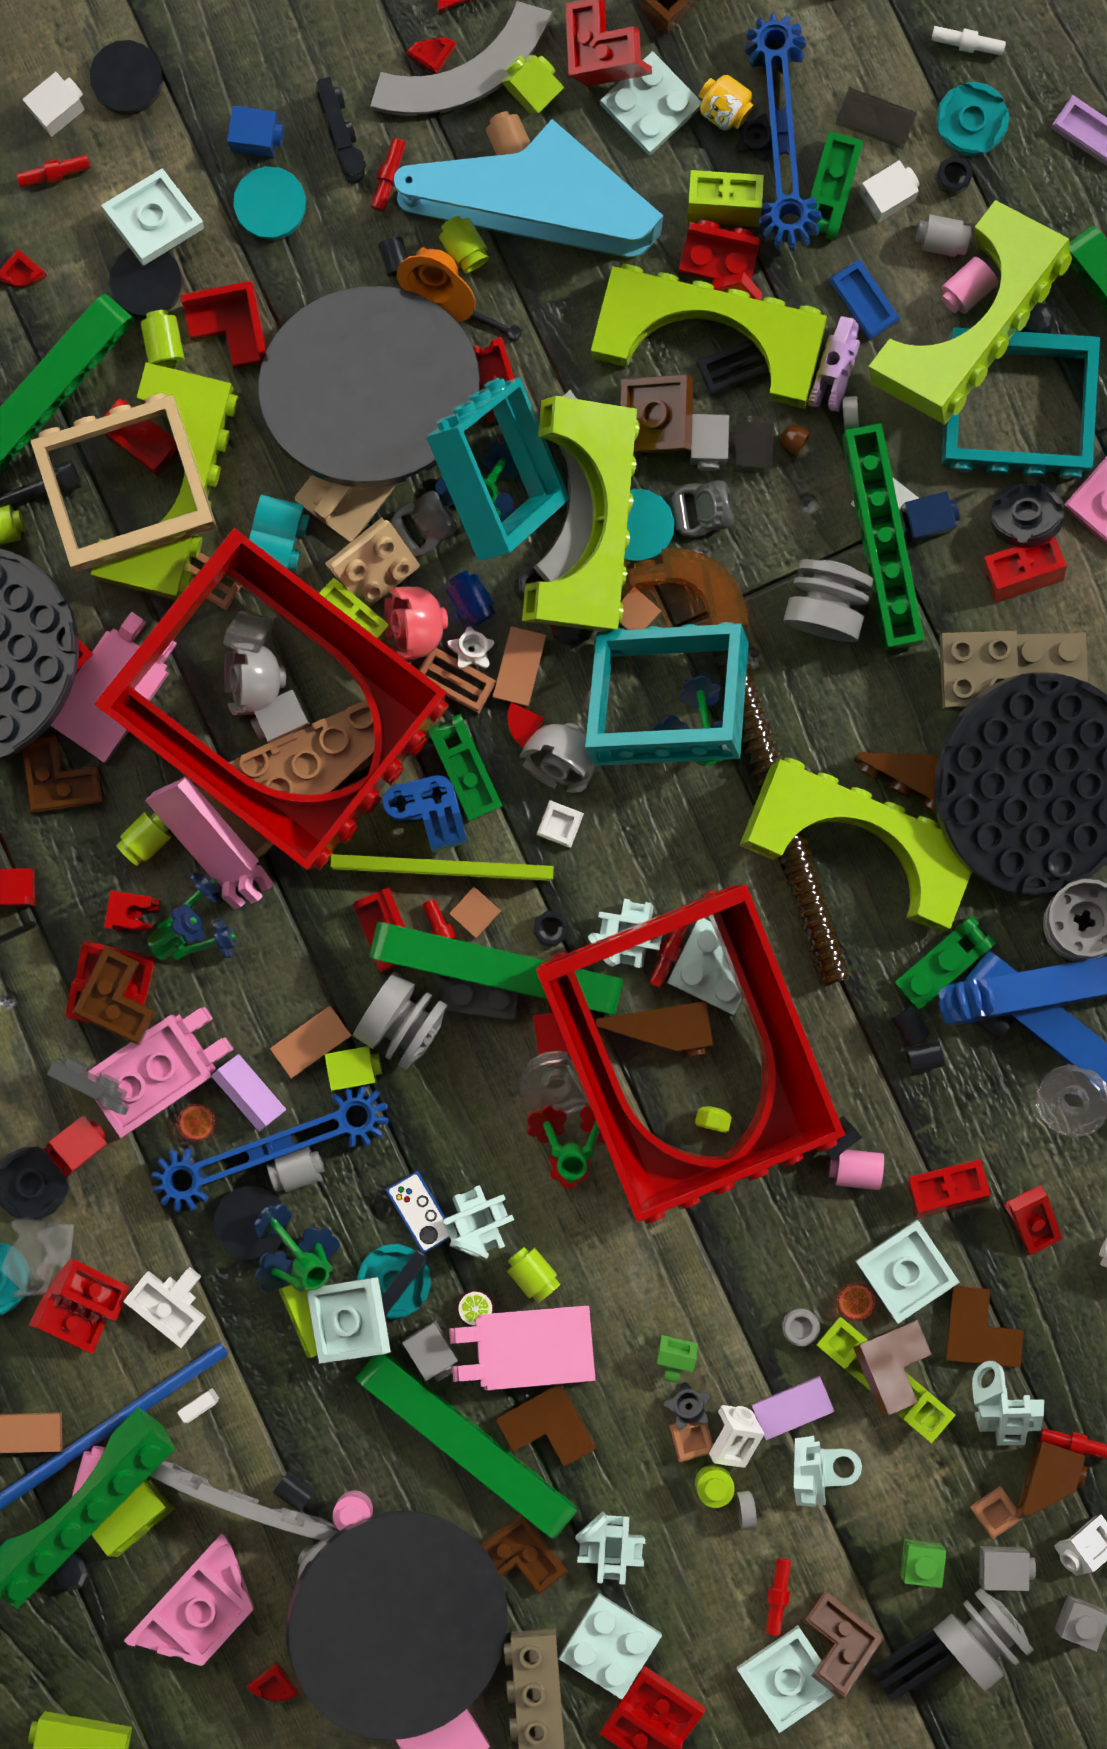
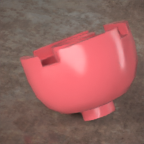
M389 588L388 592L392 594V597L385 598L383 617L384 621L389 624V628L386 630L387 639L392 638L394 635L397 648H392V650L405 660L427 656L438 646L442 639L443 630L448 627V616L445 608H440L437 599L428 590L423 588Z

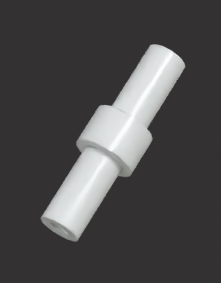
M934 26L931 41L959 46V51L973 53L974 50L1000 56L1003 55L1006 41L979 36L978 31L963 29V32L938 26Z

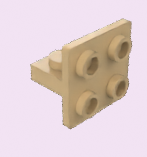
M312 474L295 496V501L298 504L304 505L307 511L351 543L358 537L394 490L395 486L394 484L381 487L343 486L325 481Z
M380 518L325 563L339 582L369 608L386 595L389 588L396 587L420 566L388 520L384 521L383 518Z

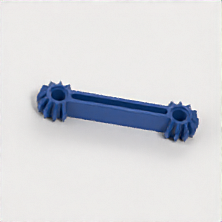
M772 12L769 17L770 22L766 23L758 18L756 21L757 29H748L746 35L749 42L744 44L745 54L750 55L748 59L749 65L752 68L761 65L766 67L777 193L775 203L762 204V213L764 215L759 218V226L765 228L763 236L766 241L775 239V248L779 250L786 242L789 244L790 251L793 252L796 250V242L798 241L804 246L810 244L808 235H818L819 226L816 223L821 221V212L815 210L817 207L816 199L812 197L802 200L799 197L788 65L791 62L803 61L804 52L802 49L806 47V38L800 36L802 27L799 23L791 25V18L788 15L783 17L781 21H777L776 15ZM774 41L784 44L778 50H771L766 47ZM776 70L783 72L786 106L783 110L775 108L772 74ZM782 154H788L791 159L793 192L790 195H785L782 192L780 156ZM787 214H795L799 217V220L794 224H785L781 221L782 217Z
M1107 956L991 978L971 979L948 985V987H943L938 992L940 1013L943 1015L946 1024L960 1025L988 1018L1107 997Z
M366 1085L359 1086L357 1097H354L351 1087L344 1088V1093L348 1100L345 1101L337 1094L332 1096V1100L341 1106L339 1111L197 1163L191 1162L192 1149L187 1148L183 1152L181 1161L177 1150H172L169 1152L172 1164L164 1158H160L157 1161L158 1165L165 1172H152L151 1178L162 1180V1185L153 1187L152 1191L154 1194L166 1191L167 1194L160 1202L163 1206L175 1198L174 1211L179 1212L183 1208L185 1199L187 1207L192 1211L197 1208L194 1195L202 1202H206L209 1199L208 1195L201 1190L202 1186L206 1183L345 1132L351 1134L349 1147L356 1146L358 1135H361L365 1146L371 1145V1139L367 1132L370 1131L378 1138L382 1137L383 1132L374 1125L375 1123H389V1118L377 1116V1112L387 1109L388 1105L387 1103H381L377 1106L373 1105V1102L380 1095L377 1090L373 1091L368 1099L364 1098ZM354 1105L364 1107L368 1114L366 1123L361 1127L353 1126L348 1121V1111ZM332 1119H336L339 1122L338 1129L298 1144L293 1143L291 1140V1136L299 1131ZM242 1152L249 1154V1161L247 1163L208 1177L202 1173V1169L209 1164ZM180 1169L188 1171L192 1176V1185L186 1191L178 1189L174 1184V1175Z

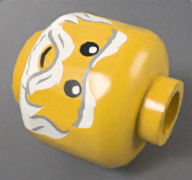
M723 75L716 81L710 78L698 95L703 99L700 105L701 114L722 130H730L733 127L739 129L754 109V104L751 103L752 92L729 75Z

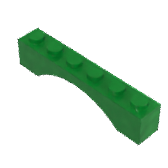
M138 1407L112 1433L94 1470L74 1496L41 1525L20 1536L7 1539L0 1546L1 1599L18 1609L170 1456L175 1447L164 1425Z

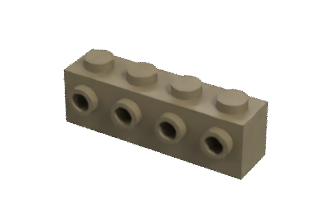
M556 1628L511 1632V1643L504 1644L505 1665L513 1666L514 1680L507 1681L508 1704H516V1718L510 1719L511 1742L518 1741L519 1749H565Z

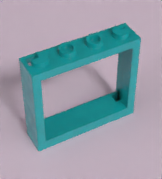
M953 327L949 334V340L962 335L970 328ZM1015 331L1009 339V345L1004 353L1085 359L1079 456L957 448L959 414L952 415L945 425L943 424L941 465H948L950 469L960 470V472H971L972 467L987 468V473L996 475L1008 474L1009 470H1023V475L1029 477H1043L1046 472L1060 473V478L1070 479L1071 477L1082 478V474L1087 475L1093 468L1100 337Z
M498 377L484 384L485 389L468 397L469 402L455 407L452 410L454 414L437 421L438 427L426 436L478 562L512 552L569 500V495L546 439L538 437L539 422L520 377L506 382L504 378L499 379ZM491 409L494 411L529 496V499L502 523L464 434L467 428Z
M730 622L706 626L686 624L682 627L671 628L651 626L646 629L625 630L618 628V630L597 632L585 748L594 766L740 759L749 646L742 624ZM728 650L722 728L605 733L612 657Z

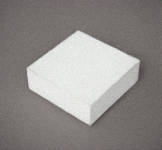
M549 800L536 835L571 848L584 813Z
M211 1388L181 1408L177 1413L184 1423H189L213 1407L218 1402L219 1397L214 1389Z

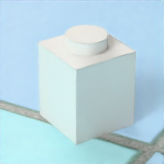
M57 72L53 73L22 99L30 113L51 137L85 110L79 99L83 95L81 90L70 77L64 81Z
M899 160L863 182L859 194L879 223L915 201L919 192L917 188L919 187V181L910 167L905 169Z

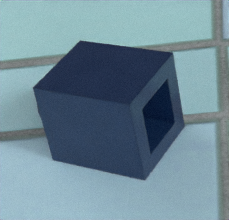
M947 491L904 502L900 507L909 543L950 533L957 527L956 521L960 520L957 503L954 499H949Z

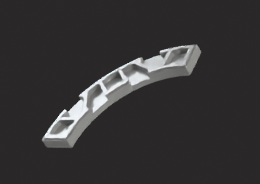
M517 1L511 17L498 37L478 56L452 70L434 75L412 77L381 72L370 109L392 115L417 116V114L436 112L446 113L483 99L503 86L501 81L508 75L505 68L516 57L521 55L525 58L534 53L545 34L552 11Z
M571 390L562 396L577 399ZM560 445L562 455L565 456L568 468L569 500L567 501V513L562 529L545 556L533 567L545 582H550L562 576L577 562L589 539L593 518L592 497L587 479L577 461Z
M164 1461L150 1475L166 1485L204 1502L285 1531L322 1541L331 1538L340 1531L334 1524L321 1517L283 1507L282 1509H270L259 1505V1500L231 1489L227 1493L216 1489L208 1483L207 1479L172 1462Z

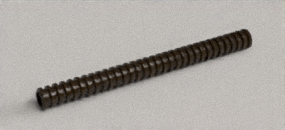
M728 650L713 651V656L718 657L719 660L716 666L722 669V673L719 674L720 678L725 679L726 682ZM747 664L742 727L744 738H742L741 743L747 746L744 752L745 755L750 756L751 760L748 761V764L754 768L751 774L753 777H757L758 780L755 786L762 789L771 764L778 761L780 753L774 749L777 743L775 740H771L770 736L773 735V731L767 728L770 722L768 718H764L763 714L766 713V710L760 706L763 700L762 697H757L756 692L759 691V688L753 685L755 676L750 675L749 670L752 669V666ZM802 829L787 845L780 863L785 864L786 869L783 872L790 879L787 881V885L793 888V891L790 892L791 897H796L797 900L794 906L799 908L798 919H803L804 922L801 928L806 930L808 934L805 936V940L810 941L811 946L808 949L815 956L812 958V962H817L818 968L815 969L816 974H821L822 979L819 980V983L826 986L848 979V976L852 974L850 970L846 971L845 965L848 962L846 959H842L841 954H844L843 948L839 949L838 946L841 940L839 937H835L834 932H837V928L831 925V921L834 919L832 915H828L827 910L830 907L824 903V899L827 897L826 894H821L820 888L823 885L817 882L819 873L814 872L813 866L816 863L810 860L809 856L812 855V851L806 848L809 842L808 839L803 838L802 834L805 833V830Z

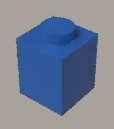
M232 106L227 140L231 152L274 158L275 147L282 146L284 125L279 124L276 111Z

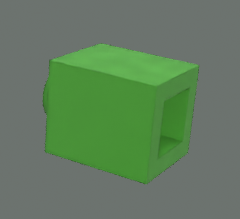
M904 1539L900 1577L905 1584L942 1588L946 1549L941 1543Z

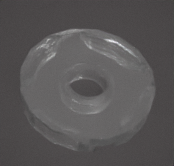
M553 1051L543 1053L531 1059L526 1065V1070L520 1075L521 1098L532 1111H541L544 1106L550 1105L554 1110H564L568 1116L582 1109L588 1102L568 1052ZM557 1079L566 1082L559 1088L547 1086L549 1082Z
M1065 1065L1054 1068L1045 1075L1037 1090L1036 1107L1040 1117L1052 1130L1065 1136L1081 1137L1093 1134L1103 1126L1107 1119V1084L1096 1072L1090 1069L1086 1071L1082 1068H1077V1065ZM1067 1094L1078 1095L1083 1101V1106L1072 1107L1068 1105L1064 1096Z

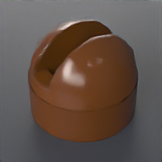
M798 425L788 426L781 435L780 442L782 448L787 453L798 457L811 431Z

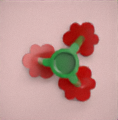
M546 1105L541 1111L536 1110L528 1114L527 1122L529 1126L527 1133L530 1137H537L541 1143L550 1142L552 1154L549 1161L553 1167L550 1170V1176L554 1180L560 1179V1184L564 1188L571 1189L576 1186L577 1181H585L587 1179V1168L590 1165V1158L594 1155L593 1149L596 1141H603L604 1139L591 1106H584L580 1111L582 1119L580 1128L584 1132H590L586 1146L582 1147L575 1143H568L564 1146L559 1145L556 1136L564 1133L565 1127L563 1124L567 1121V1114L562 1109L554 1110L552 1106Z

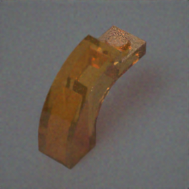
M682 548L661 549L660 557L662 564L656 565L655 560H644L633 563L634 569L627 570L629 589L665 583L681 584L689 587L700 596L707 610L709 625H718L723 622L741 623L743 629H747L749 625L745 600L736 581L723 566L704 554Z

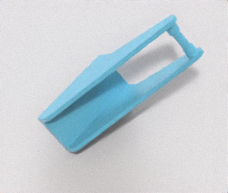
M553 119L521 152L406 165L399 168L394 176L395 188L398 191V205L402 211L408 214L448 221L456 216H460L461 219L470 218L473 225L477 228L625 258L641 256L661 235L663 215Z

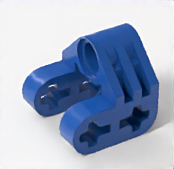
M431 776L395 785L385 792L383 807L394 822L406 824L423 820L432 852L468 844L457 795L452 783L447 778ZM440 788L441 793H444L441 796L442 802L439 804H435L434 800L429 798L433 796V789ZM404 797L406 802L411 803H407L405 811L399 813L397 808L392 806L397 805V798Z

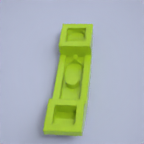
M840 1316L817 1343V1346L871 1391L853 1348L868 1341V1339ZM906 1373L918 1403L896 1413L932 1444L955 1417V1414Z

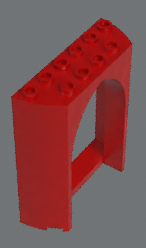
M235 528L94 703V705L306 870L314 867L321 870L332 856V851L340 841L346 844L359 828L356 825L358 818L363 812L369 815L375 809L382 798L379 796L380 790L386 783L392 786L405 769L402 767V762L409 754L413 757L418 754L427 742L425 733L432 726L433 722L436 723L442 717L449 706L444 702L447 695L444 689ZM224 575H226L332 657L356 681L368 702L374 724V754L368 776L344 789L323 794H293L264 786L236 769L137 692L135 687Z
M746 884L728 886L716 893L714 890L701 894V899L572 952L566 953L561 951L551 956L552 960L543 962L536 968L637 1222L643 1220L644 1224L658 1221L665 1217L664 1211L676 1206L680 1210L689 1208L699 1203V1197L709 1192H713L714 1195L725 1193L735 1187L733 1182L745 1177L749 1181L761 1178L769 1173L768 1168L779 1163H782L783 1166L794 1164L804 1158L803 1153L815 1148L817 1152L828 1150L838 1144V1138L846 1136ZM708 916L754 1029L762 1060L761 1093L750 1125L739 1141L725 1155L712 1156L686 1152L665 1143L649 1132L635 1116L622 1092L574 972Z

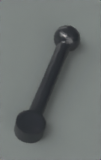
M476 311L470 316L506 333L511 341H517L521 337V329L516 325L508 327Z

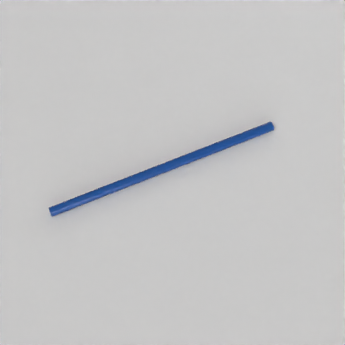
M220 1342L0 1493V1511L83 1455L84 1451L90 1450L93 1446H96L112 1435L138 1407L143 1411H147L229 1355L224 1345Z

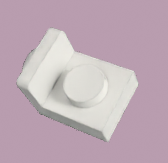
M722 1405L718 1413L725 1426L710 1450L709 1455L715 1464L745 1468L763 1438L764 1432L755 1414L750 1409L743 1406Z
M1102 1515L1094 1516L1070 1538L1061 1540L1054 1545L1064 1567L1075 1576L1094 1572L1107 1560V1522Z

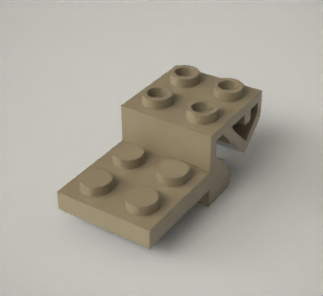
M1017 631L942 633L940 635L943 710L963 711L975 697L990 686L1004 679L1025 673H1059L1088 682L1086 632L1017 634Z

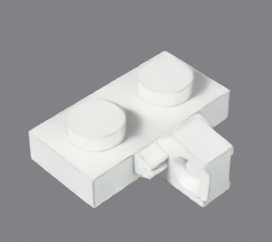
M191 1267L184 1272L177 1282L169 1277L163 1283L148 1271L123 1301L180 1348L186 1344L206 1318L191 1305L196 1297L189 1291L201 1278V1275Z

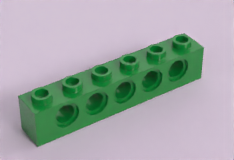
M882 423L845 430L841 439L868 575L874 579L871 591L883 652L920 646L925 639Z

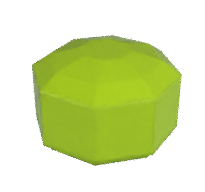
M704 1106L698 1108L695 1124L699 1127L726 1133L729 1131L732 1117L723 1109Z

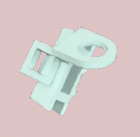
M624 899L621 915L599 912V918H602L600 934L591 933L588 935L590 942L594 943L618 933L620 922L619 932L652 919L654 907L648 902H645L644 905L632 903L630 899ZM662 935L654 938L652 943L649 940L603 960L612 967L620 963L634 965V967L638 968L643 967L646 948L659 951Z
M479 1185L464 1194L455 1195L453 1202L458 1213L443 1219L451 1239L450 1247L482 1260H487L489 1256L487 1251L496 1247H505L497 1227L513 1221L514 1218L512 1215L508 1216L502 1203V1201L506 1200L504 1194L486 1201ZM488 1207L490 1208L491 1213H492L493 1218H494L495 1221H493L492 1216H491V1214H490V1211H489Z
M995 1361L982 1363L976 1369L972 1378L974 1406L978 1407L979 1412H975L979 1432L995 1431L997 1446L1025 1445L1028 1431H1041L1044 1417V1400H1030V1395H1024L1023 1400H1008L1003 1368ZM993 1369L995 1378L992 1384L987 1388H982L981 1379L988 1370Z
M814 1436L795 1438L794 1493L797 1506L816 1507V1505H826V1486H846L858 1480L862 1472V1463L855 1452L844 1448L821 1449L820 1442H815ZM845 1456L854 1462L855 1470L850 1477L842 1478L834 1472L833 1463L838 1457Z
M602 1511L575 1536L580 1544V1554L577 1562L598 1564L597 1583H603V1579L619 1580V1584H625L626 1565L644 1567L642 1548L643 1544H645V1537L628 1534L629 1517L608 1516ZM607 1524H616V1525H622V1526H614V1525H607ZM604 1563L620 1564V1565H607V1564H604Z

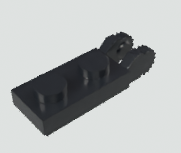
M330 76L319 79L316 84L315 94L341 172L348 183L357 184L358 181L363 179L366 165H364L365 161H363L362 151L352 145V143L356 142V135L351 121L345 122L341 109L345 108L342 91L339 86L333 87Z

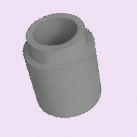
M928 214L926 221H919L915 242L921 243V251L956 257L957 254L965 255L970 241L971 226L963 225L961 220Z
M309 1146L274 1158L275 1162L267 1164L269 1176L276 1192L285 1190L287 1193L320 1181L319 1173L325 1172L319 1152H311Z

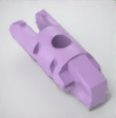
M841 316L834 335H829L808 399L809 406L818 407L821 404L827 384L833 386L829 397V410L839 412L860 345L859 340H856L859 330L856 320Z

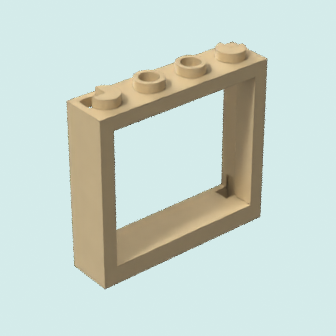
M164 393L155 394L144 400L145 404L133 408L130 405H121L111 409L108 416L96 419L95 416L84 417L76 420L74 427L61 431L58 427L46 429L38 434L39 438L30 440L70 567L76 573L217 528L182 416L173 395L166 397ZM167 414L198 511L78 549L48 452Z

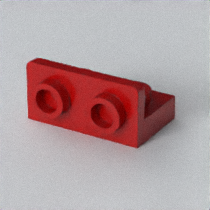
M698 220L697 223L689 222L678 273L713 281L715 278L745 272L752 279L761 238L754 237L752 231L743 228H734L733 232L719 229L717 223L708 220Z

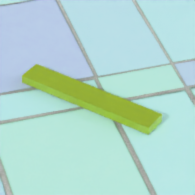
M332 854L331 856L332 869L547 881L553 879L554 866L339 854Z

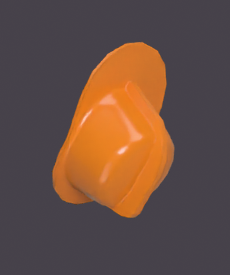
M422 247L415 256L406 258L398 266L397 280L404 290L434 302L449 313L457 322L469 319L474 312L476 300L473 292L466 282L458 276L456 262L448 253L438 249Z

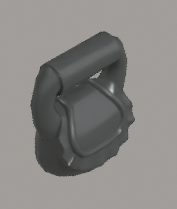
M714 480L706 484H686L674 491L670 498L675 529L682 536L696 538L712 530L727 529L734 524L731 495L727 483L723 480ZM685 494H692L696 504L699 525L693 529H690L684 498Z
M435 491L427 492L417 501L407 503L398 508L390 520V523L414 557L428 554L435 549L441 540L452 536L458 526L450 509L444 503L442 497ZM410 515L411 521H414L421 533V537L424 538L425 543L420 548L401 518L403 516Z

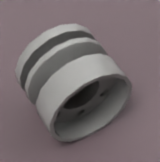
M799 560L797 571L806 577L795 578L793 584L796 588L807 593V597H789L783 619L784 623L794 629L815 636L842 642H858L864 617L855 610L850 609V605L868 604L869 596L860 591L872 590L874 579L843 563L830 560Z
M1092 879L1074 881L1067 884L1051 899L1044 912L1043 931L1047 943L1056 954L1069 961L1079 962L1101 958L1107 953L1106 883ZM1082 914L1087 916L1086 922L1092 924L1091 927H1087L1083 932L1078 930L1079 924L1074 922V919H1078Z
M394 971L365 1012L353 1036L372 1049L377 1047L386 1037L391 1043L385 1057L391 1060L399 1048H403L406 1051L398 1066L407 1070L414 1061L425 1053L442 1026L443 1015L448 1005L439 1001L431 1013L425 1011V1008L432 995L426 993L414 1004L410 1001L415 984Z
M981 1587L974 1594L985 1606L984 1609L978 1613L972 1604L966 1600L963 1605L971 1618L970 1621L965 1624L951 1613L933 1630L966 1671L986 1692L1004 1676L996 1661L998 1657L1002 1655L1016 1666L1020 1662L1009 1649L1013 1644L1016 1643L1027 1656L1034 1649L1028 1642L1024 1628L1000 1600L998 1601L987 1594Z

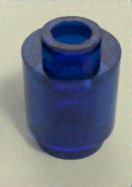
M468 570L449 580L451 586L446 592L463 622L467 621L471 628L485 622L496 614L493 608L495 603L478 573L470 575Z

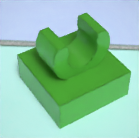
M661 1335L657 1364L665 1366V1381L679 1383L681 1370L694 1371L698 1343Z

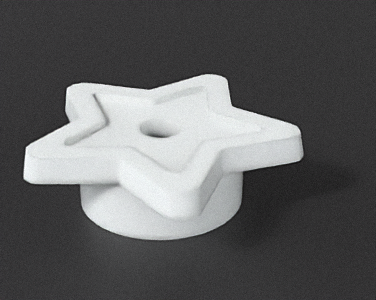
M467 627L460 639L448 641V647L458 655L459 669H463L471 664L485 669L489 667L486 653L494 645L493 640L486 639L484 635L474 631L472 627ZM473 647L475 651L470 652L468 648Z

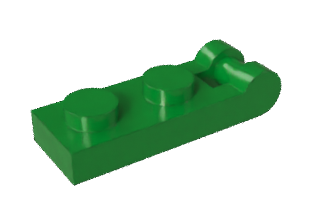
M830 131L827 135L810 198L814 197L817 201L815 210H818L820 207L832 211L830 220L821 218V221L816 224L819 226V233L826 234L825 238L836 241L864 141Z
M461 714L451 717V722L440 727L437 724L431 726L428 729V733L469 822L503 806ZM458 735L462 744L448 749L445 740Z
M972 915L894 982L895 986L917 1011L996 944L989 934L985 936L977 927L979 923ZM964 936L974 945L967 953L958 944V941Z

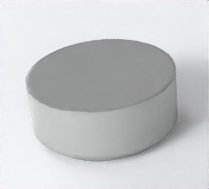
M848 396L843 399L844 431L859 427L857 396Z
M793 1309L785 1315L782 1321V1332L785 1338L793 1345L807 1346L813 1343L819 1335V1321L808 1309Z
M750 1491L736 1492L735 1504L740 1529H753L757 1525L753 1494Z

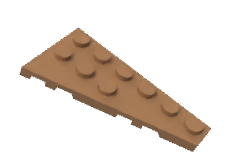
M363 700L331 717L323 718L312 723L311 726L295 733L292 732L243 754L229 763L252 780L275 790L303 795L334 792L374 754V724L368 702ZM192 781L258 860L275 846Z

